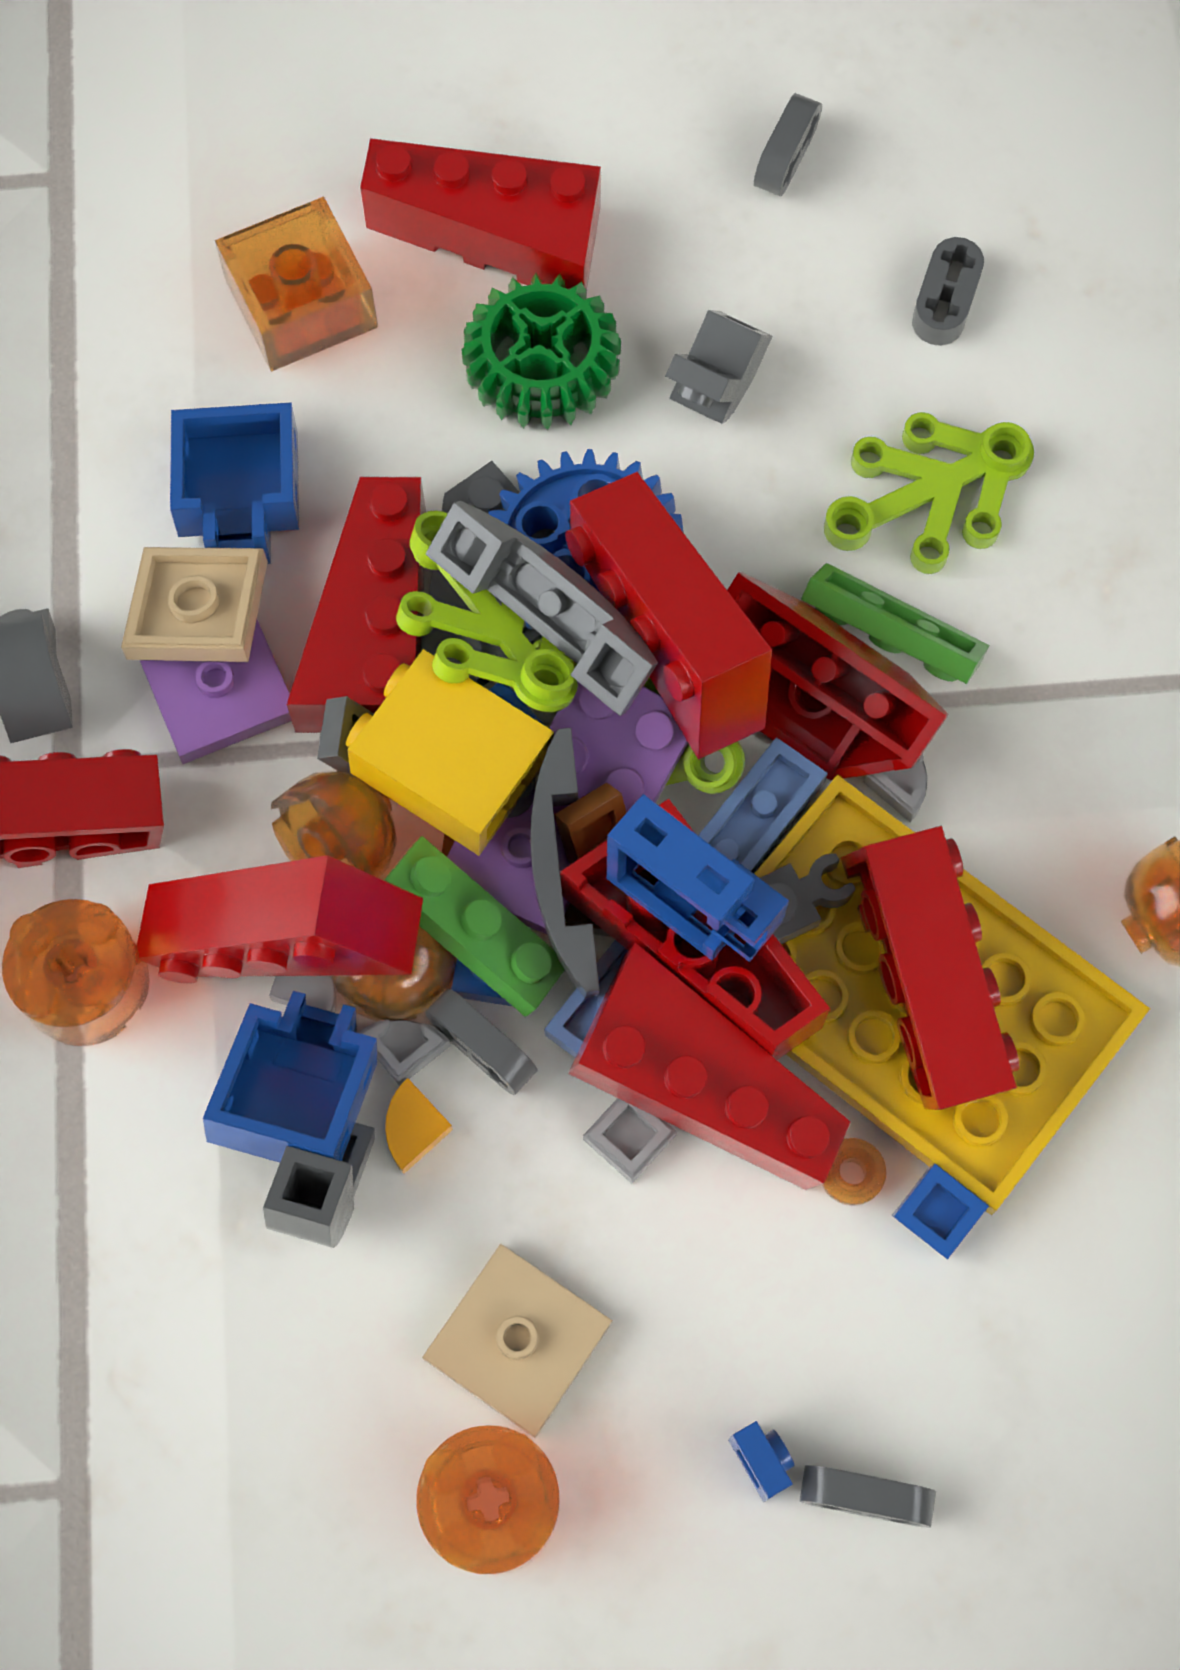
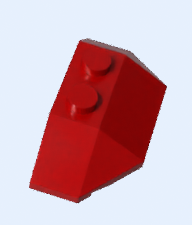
M738 572L727 591L772 649L765 729L760 732L773 741L777 737L827 772L826 778L830 781L837 775L844 779L913 768L949 714L907 671L824 614L789 594L743 572Z

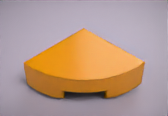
M409 1078L399 1086L392 1097L385 1122L389 1150L396 1165L405 1174L453 1130L452 1125Z

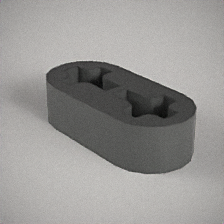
M797 93L791 96L760 157L753 181L755 187L778 196H782L785 193L814 136L822 112V103Z
M952 237L940 242L933 251L917 298L912 326L918 337L931 345L942 346L950 344L959 338L964 329L984 266L983 253L975 242L966 238ZM952 261L963 263L957 282L946 279ZM939 300L950 303L944 322L933 320V314L936 312Z
M447 988L424 1012L436 1029L443 1033L455 1047L510 1094L516 1095L538 1071L532 1060L514 1042L452 989Z
M805 1465L799 1501L821 1508L906 1525L931 1528L936 1491L918 1485L833 1468Z

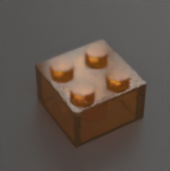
M324 196L215 240L225 281L271 372L378 328L372 287Z

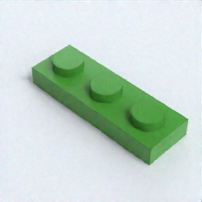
M828 563L824 564L810 578L801 597L802 601L814 606L816 610L838 625L849 624L869 634V640L877 647L891 653L904 652L924 662L923 666L930 674L945 681L953 682L959 680L967 684L980 666L990 646Z
M423 836L410 847L385 877L384 881L423 898L419 926L523 1016L526 1017L537 1009L565 971L553 948Z

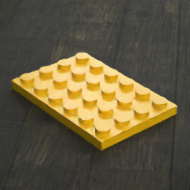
M837 775L755 872V875L761 878L791 863L798 878L801 879L809 874L812 864L818 858L826 854H837L839 858L838 866L833 871L822 876L823 883L831 889H839L849 883H853L856 888L851 900L841 907L825 908L820 905L815 907L821 917L819 926L781 944L830 1007L823 1028L786 1055L930 1167L933 1163L938 1165L989 1206L986 1212L992 1216L1151 1008L963 869V876L957 878L964 904L970 902L979 917L982 940L976 942L981 964L983 968L989 967L992 970L1000 991V1006L994 1007L1001 1033L1007 1032L1011 1036L1019 1058V1071L1013 1072L1017 1088L942 1110L924 1109L897 1029L898 1018L907 1016L903 1003L893 1005L888 994L885 993L878 972L880 966L879 956L885 953L882 941H875L870 932L865 933L857 910L858 905L862 904L861 893L864 890L860 876L847 879L840 859L864 846L915 832Z

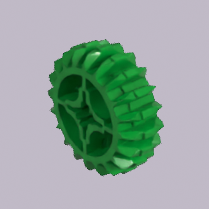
M535 273L531 279V285L522 286L512 277L508 284L509 293L507 294L491 288V292L488 295V305L476 303L473 311V322H466L463 332L464 347L461 350L463 365H466L467 382L471 389H478V398L482 402L483 407L496 404V414L499 415L501 421L514 412L518 413V423L521 424L523 429L532 417L541 418V423L547 431L552 425L553 417L561 415L571 426L576 418V408L592 414L593 409L596 408V397L607 399L611 391V380H615L620 371L618 355L621 354V338L616 333V320L613 317V313H604V303L601 300V296L587 298V290L582 282L570 290L566 289L565 281L560 274L552 284H542L541 278ZM509 335L513 340L514 346L509 348V356L500 362L495 352L501 342ZM582 341L589 352L581 364L575 367L571 363L570 356L574 353V346Z

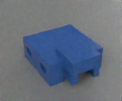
M292 402L171 410L170 511L178 537L203 536L205 548L264 549L268 561L267 564H271V531L299 530L298 432Z
M644 794L607 835V880L710 960H713L727 944L750 962L784 921L789 903L788 899L734 858L729 860ZM640 865L659 879L654 886L635 872ZM697 910L707 916L706 923L713 928L712 931L693 917ZM736 933L741 938H743L746 941V943L742 944L740 941L734 938L733 935Z
M294 990L283 1017L281 1011L249 1003L202 1118L206 1142L279 1163L286 1146L341 1161L377 1065V1038L357 1033L356 1008L343 1004L340 1014L312 1007L306 1005L305 993Z

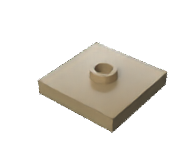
M144 547L121 645L126 660L249 662L268 563L264 549Z
M500 1243L422 1358L536 1439L611 1326L613 1320Z

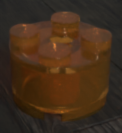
M82 899L59 900L46 904L32 913L22 915L13 923L10 929V938L3 954V982L13 1003L41 1032L66 1045H95L116 1037L127 1027L125 1024L133 1017L138 1008L141 1010L149 991L148 964L140 960L136 941L121 919L108 906ZM82 966L77 969V979L68 981L67 977L74 974L75 968Z
M484 1425L471 1427L454 1434L439 1445L427 1458L418 1482L416 1508L424 1536L435 1552L444 1560L469 1573L498 1576L525 1567L546 1547L558 1522L560 1492L555 1471L545 1453L525 1434L510 1428ZM486 1482H492L497 1492L508 1491L509 1501L499 1505V1518L493 1521H487L485 1514L481 1510L472 1511L470 1506L471 1500L480 1496V1485Z

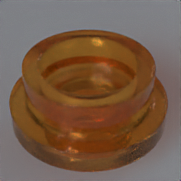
M858 1138L843 1139L822 1187L832 1199L841 1204L858 1206L868 1203L879 1194L886 1180L884 1158L875 1146L865 1140ZM847 1162L858 1164L864 1173L863 1181L858 1184L847 1183L840 1175V1166Z

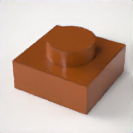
M607 782L554 814L570 865L605 842L607 835L627 813L622 793Z

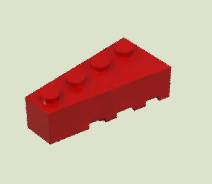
M370 138L360 185L366 228L432 252L442 248L463 256L464 263L483 270L486 265L515 274L517 281L525 285H531V279L535 273L541 278L542 284H552L560 274L565 281L566 289L570 290L582 282L587 290L600 213L601 166Z
M635 472L570 500L571 529L565 533L569 551L579 566L586 567L600 594L624 616L655 656L658 664L650 678L697 759L704 758L765 729L772 649L640 474Z
M359 477L286 704L295 733H321L327 699L347 696L375 713L386 699L383 695L384 689L395 670L403 663L411 666L421 653L422 636L407 634L398 626L396 621V615L403 596L413 591L424 592V567L415 560L410 549V538L415 522L421 514L426 512L421 477ZM410 611L414 615L423 617L421 612Z
M118 749L107 752L103 757L77 758L74 754L67 752H52L40 756L38 760L11 761L8 757L0 755V859L4 858L5 861L15 864L17 868L43 865V862L53 859L56 856V851L69 849V855L74 859L80 860L160 848L164 820L157 754L141 755L136 750Z
M669 798L659 804L661 808L693 831ZM607 840L560 871L563 898L627 950L636 942L776 1060L823 1028L830 1007L774 934H772L750 962L727 944L713 960H710L607 880ZM641 865L635 870L638 875L653 886L659 880ZM697 910L693 917L712 931L713 928L706 923L707 916ZM736 933L733 935V937L740 941L742 944L746 943V941Z
M941 825L870 844L841 857L847 879L860 876L864 888L861 893L862 904L858 905L857 910L865 933L870 932L875 941L881 940L885 953L879 956L880 966L878 968L885 993L888 994L893 1005L903 1003L907 1015L906 1017L898 1018L897 1029L924 1109L942 1110L1016 1089L1013 1072L1019 1071V1058L1011 1036L1007 1032L1001 1033L994 1007L1000 1006V991L992 970L989 967L983 968L976 946V942L982 940L981 924L974 906L970 902L964 904L957 880V878L963 876V862L954 839L945 838Z
M329 855L153 883L148 885L134 959L158 967V976L178 983H196L198 977L412 975L423 898Z
M636 942L623 956L568 1073L805 1190L825 1183L851 1121Z

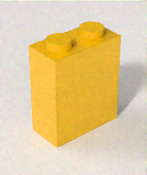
M423 649L411 666L403 663L392 674L384 689L383 695L386 699L372 716L369 713L363 714L352 727L346 740V746L349 747L347 750L350 773L480 856L516 806L518 799L539 774L548 747L553 740L554 731L469 677L461 683H448L441 680L432 668L434 655Z

